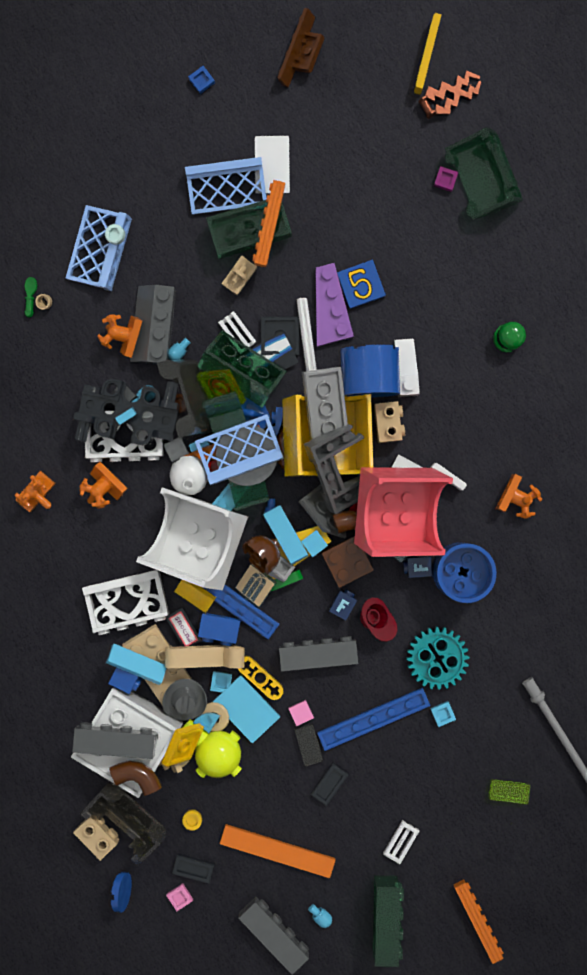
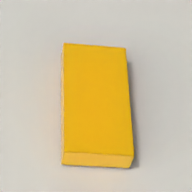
M181 580L174 591L205 613L216 599L214 595L202 587L185 580Z

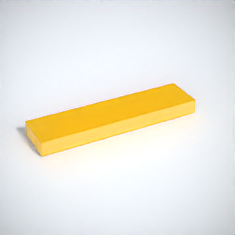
M435 13L432 18L414 92L421 95L442 14Z

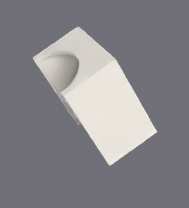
M161 488L160 493L165 499V514L160 532L152 547L144 555L138 556L136 562L203 588L223 590L248 517L191 496Z
M113 687L93 719L92 726L100 727L101 724H110L112 728L119 729L120 726H131L132 730H140L143 727L152 728V731L157 732L154 758L142 759L73 753L71 758L112 783L114 781L109 767L126 761L142 762L155 772L167 751L174 731L181 728L183 721L168 716L163 709L133 691L128 694ZM127 781L118 785L137 798L142 793L140 786L135 781Z

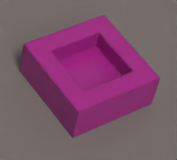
M440 166L434 186L452 192L458 172Z

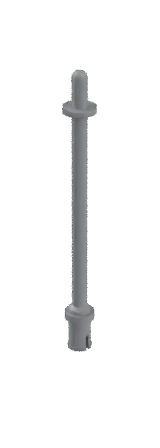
M533 677L526 679L522 684L531 696L530 700L532 703L534 702L539 705L587 783V768L544 701L545 693L540 691Z

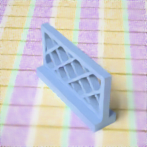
M261 157L185 167L192 214L267 205ZM259 170L260 179L256 184L247 179L251 171ZM235 173L243 178L237 187L228 181L229 177ZM213 176H219L224 180L218 189L209 183ZM199 178L205 182L199 192L192 187L191 179ZM244 180L254 186L248 195L238 189ZM226 182L234 188L229 198L220 192ZM206 185L216 191L210 200L201 195ZM255 188L262 193L263 201L254 202L249 198ZM236 191L246 197L241 204H235L230 200ZM218 193L226 199V202L220 207L212 203V200ZM198 196L208 202L203 209L195 210L194 202Z
M86 205L66 279L112 291L132 218L123 212L117 213ZM90 211L96 212L99 216V219L93 223H90L88 219ZM110 216L116 217L115 224L120 225L125 230V239L118 245H113L109 242L103 246L99 238L105 235L106 230L97 235L93 227L102 222L105 229H107L108 226L104 220ZM91 229L94 237L85 242L83 238L84 232ZM97 240L101 248L91 253L88 245ZM86 248L89 255L80 260L78 253L81 249ZM103 252L105 260L97 264L94 256ZM92 259L95 267L86 271L83 263ZM81 266L84 274L79 277L72 276L74 269ZM96 270L100 273L98 282L92 281L89 277Z
M268 414L195 441L210 485L284 459ZM266 420L268 426L265 434L254 430L257 423ZM241 428L251 430L246 441L236 437ZM253 432L263 436L259 447L249 443ZM227 434L233 437L228 448L218 443L222 435ZM265 438L273 440L276 448L267 451L261 447ZM235 439L245 443L241 453L231 449ZM206 441L214 443L210 454L203 452L201 443ZM217 445L227 449L223 460L212 456ZM247 445L257 448L255 456L249 458L243 455ZM229 451L240 455L237 462L232 465L225 462ZM211 458L221 462L218 470L210 472L208 466Z

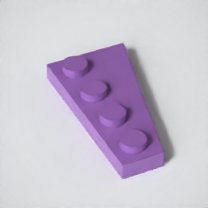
M334 263L316 267L317 347L354 337Z

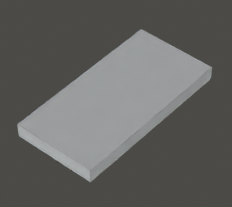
M341 367L302 372L310 441L332 430L348 425Z

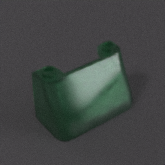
M486 127L445 148L447 153L445 158L449 165L452 164L457 168L470 202H468L466 212L470 218L476 220L523 201L506 153L495 130Z

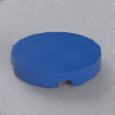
M129 872L119 873L113 882L111 892L114 895V900H111V907L114 912H124L129 903L132 887Z

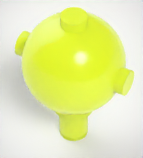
M190 719L183 727L194 725V723ZM203 730L195 750V759L198 765L196 772L202 778L206 775L221 778L230 774L235 777L242 769L239 766L241 749L238 741L241 739L240 736L233 730L230 734L224 731L208 733Z

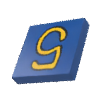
M373 260L337 272L349 309L386 296Z

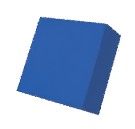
M204 66L188 76L199 94L215 84V80Z

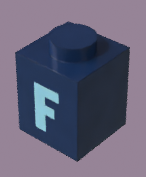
M431 557L406 558V562H403L404 574H407L408 578L432 576Z
M347 589L344 592L339 590L329 608V612L347 620L357 602V599L354 598L355 594Z

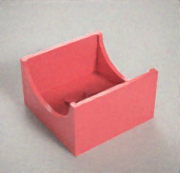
M361 467L354 544L371 557L445 555V549L440 543L437 532V506L443 488L447 484H452L453 478L434 468Z

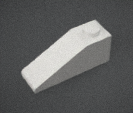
M414 339L394 340L395 347H399L400 395L398 397L418 396L419 379Z

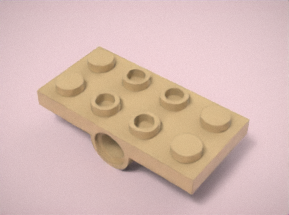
M156 624L122 644V647L162 664H165V648L172 647ZM166 668L160 685L146 679L145 681L162 704L163 696L173 682L179 679L192 678L185 668Z

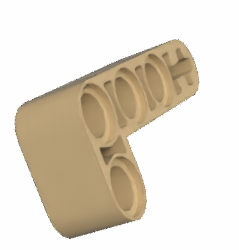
M237 645L166 647L165 668L220 666L244 668L245 648Z

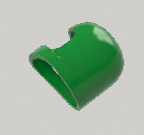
M508 322L499 326L493 335L495 347L505 353L516 350L526 339L524 327L517 322ZM498 331H499V340H500L501 344H502L504 347L508 348V349H504V348H502V347L498 344V341H497V333H498Z

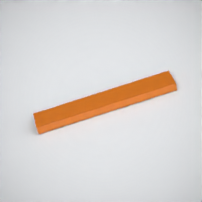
M228 824L225 825L220 841L221 845L330 878L336 860L334 857Z

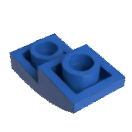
M276 407V412H272V423H275V426L272 427L276 437L283 420V407Z

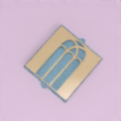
M250 564L235 589L243 594L246 600L249 599L257 607H260L277 582L266 575V572L262 574Z

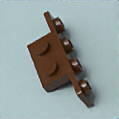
M304 8L299 18L298 26L292 36L291 44L278 73V80L285 87H289L295 70L307 73L312 72L325 39L322 34L310 32L315 16L308 8Z

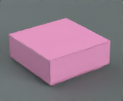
M306 700L288 708L296 726L314 718Z
M183 883L166 895L176 911L193 901L192 896Z

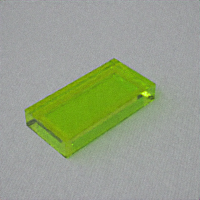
M491 779L489 799L528 804L530 784Z

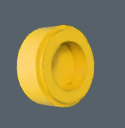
M197 810L187 811L182 820L184 827L192 831L198 829L202 823L201 814Z

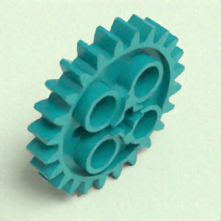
M437 626L434 632L428 628V634L420 631L422 637L414 636L417 642H410L413 649L407 650L408 653L412 654V656L406 658L408 661H412L408 665V668H414L411 675L418 674L416 681L418 682L423 679L422 685L425 686L429 683L430 689H433L435 684L438 690L441 689V684H444L446 688H448L449 682L456 685L454 679L462 680L459 674H466L462 668L469 666L464 662V660L470 658L468 655H464L468 651V648H462L465 641L458 642L460 636L457 634L453 637V630H450L447 634L445 627H443L441 632H439ZM444 640L446 646L441 650L437 649V642ZM429 643L432 644L436 653L441 656L440 659L447 668V673L443 671L441 665L435 660V656L428 646ZM423 650H428L429 657L425 660L420 659V653ZM454 656L456 658L455 664L448 666L446 663L447 658ZM432 667H439L440 672L438 675H430Z

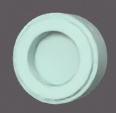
M118 224L108 226L105 231L106 239L113 245L121 244L126 236L125 230Z

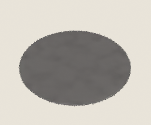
M256 426L254 429L263 434H265L266 432L264 429ZM241 428L236 437L246 441L251 430ZM253 432L249 443L259 447L263 436ZM225 434L221 437L219 444L228 448L233 437ZM265 438L261 448L270 451L276 447L273 440ZM235 439L231 449L241 453L245 443ZM217 445L216 458L223 460L227 449ZM247 445L243 455L251 458L255 456L257 448ZM229 451L225 462L232 465L237 462L240 455ZM216 460V461H217V465H218V467H219L220 464H221V462L218 461V460ZM277 461L228 480L242 486L259 484L271 475Z

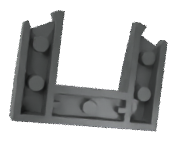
M350 424L332 430L303 444L309 461L314 464L324 490L322 495L327 509L334 514L358 502L360 476L343 483L333 457L364 439L361 433L355 435L350 431L353 428Z

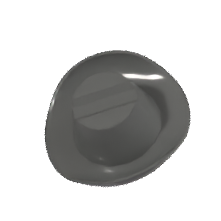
M179 679L173 682L166 690L162 705L168 716L176 720L185 721L197 718L205 711L207 697L204 689L198 682L192 679Z

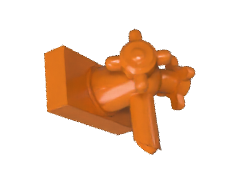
M111 314L106 316V318L102 319V323H109L106 326L108 332L104 337L98 334L99 341L109 349L112 348L109 344L112 339L123 342L120 352L124 356L132 358L142 320L131 316L128 327H123L116 324V320L121 318L120 315Z
M101 462L97 463L90 473L97 482L91 486L88 485V479L85 478L79 486L80 495L83 496L84 491L90 493L87 502L92 507L98 509L110 504L109 500L105 501L103 495L107 492L118 500L127 490V487Z
M39 471L36 476L31 475L30 479L32 481L20 495L18 493L15 494V500L28 512H32L39 503L46 509L51 507V502L45 496L56 483L42 471Z
M512 474L495 509L506 512L511 502L521 507L522 513H516L517 517L528 518L534 516L535 512H529V506L535 498L542 501L541 493L533 485L529 486L532 491L528 494L517 489L522 477Z

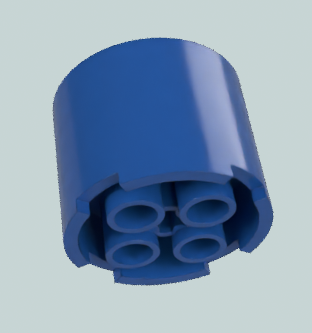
M366 345L357 347V349H354L353 346L341 349L344 397L371 394V398L400 395L399 347L393 349V345Z
M457 542L444 547L445 555H436L432 576L437 588L446 596L458 602L472 603L481 600L492 590L496 581V566L491 555L483 548L474 544ZM460 567L466 569V571L464 572V576L461 574L458 575V573L460 572Z

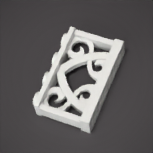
M105 411L107 414L114 413V411ZM149 411L145 412L142 416L143 421L151 422L153 414ZM104 422L100 427L103 433L107 432L106 429L110 428L108 427V422ZM90 424L87 441L85 442V458L90 459V462H102V458H110V462H119L121 458H129V461H140V457H148V460H159V457L164 456L163 439L155 437L154 439L157 444L152 451L146 450L142 445L133 443L124 448L113 439L102 437L104 440L100 441L98 446L104 445L105 449L103 452H96L93 449V442L102 436L98 434L92 436ZM127 424L129 429L133 431L132 427L129 424ZM142 430L139 432L138 438L140 441L146 440L145 437L148 436L147 431ZM111 447H112L114 450H116V451L119 452V453H109V452H110ZM137 447L141 451V453H130Z
M159 570L82 588L92 632H98V635L110 633L109 629L116 627L117 631L129 628L128 625L133 623L136 626L147 624V620L154 619L155 622L166 619L165 616L170 614ZM151 579H155L159 595L150 594ZM139 585L140 589L138 591H143V593L134 592L133 586ZM121 586H125L128 593L132 596L141 597L139 603L130 614L112 605L120 597ZM114 591L115 597L111 601H108L107 599L111 598L108 595V592ZM92 593H95L97 599L102 604L96 609L94 608ZM148 597L159 601L160 608L158 611H149L148 607L154 605V603L147 601ZM103 608L108 610L103 614V617L109 616L110 621L106 624L100 623L97 619L99 611ZM141 611L144 612L145 616L135 618ZM116 617L121 618V619L124 620V621H120V622L114 623L115 620H116Z

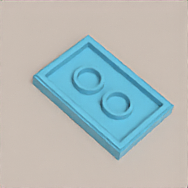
M242 675L213 700V702L219 703L227 709L231 722L251 743H254L280 718V715Z

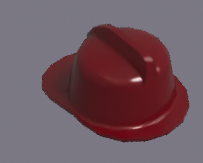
M379 598L367 599L360 613L361 623L370 630L376 639L386 642L392 640L397 633V623L382 600Z

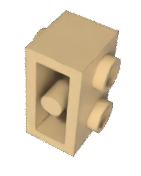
M398 401L375 404L374 412L378 443L401 441L402 436H405V427L400 422V417H403L402 406L398 405ZM386 410H390L392 415H387ZM388 429H392L394 434L390 435Z
M92 812L73 833L101 861L118 844L120 839L113 828L109 829L104 824L105 820L102 816Z

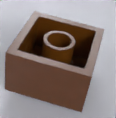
M355 536L321 552L339 588L374 571L365 552L354 544Z

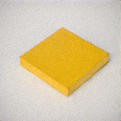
M198 723L176 729L162 764L168 767L190 760L204 726Z

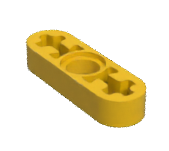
M245 656L244 662L250 661L249 666L252 669L256 666L258 669L253 672L252 676L248 675L251 673L248 668H238V670L268 698L272 700L281 698L283 695L282 685L253 658ZM259 672L264 673L266 676V680L263 683H258L255 680V675ZM269 679L272 680L270 685L273 688H275L276 686L279 687L278 695L275 693L271 695V689L268 686L266 687V689L263 688V686H265L268 683Z

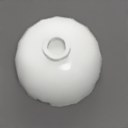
M183 456L172 464L170 481L176 491L184 495H194L201 492L205 487L208 478L201 459L194 456Z

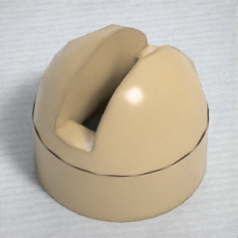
M40 294L35 300L36 306L43 310L49 309L52 306V298L47 294Z

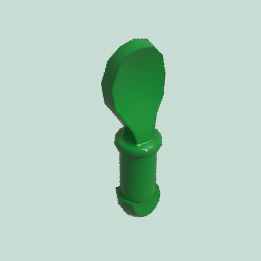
M33 277L27 278L25 282V291L27 293V297H25V315L28 318H31L34 314L33 303L35 298L33 294L38 286L37 281Z

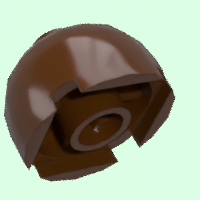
M262 535L255 536L246 541L242 546L244 553H249L251 556L248 560L260 573L266 572V575H268L277 567L280 560V551L278 549L279 544L275 539Z

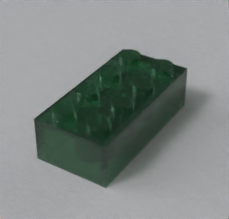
M266 200L206 218L219 259L255 249L256 243L260 240L258 238L259 230L262 231L263 227L261 226L262 218H265V214H263L264 208L268 205ZM282 202L272 243L292 237L291 228Z
M223 330L204 351L198 364L199 368L210 375L222 374L227 376L235 384L238 393L262 408L278 388L287 372Z
M374 875L373 958L375 966L399 967V960L403 958L401 941L399 940H403V928H401L400 921L403 920V908L400 901H404V889L402 888V883H399L397 876Z

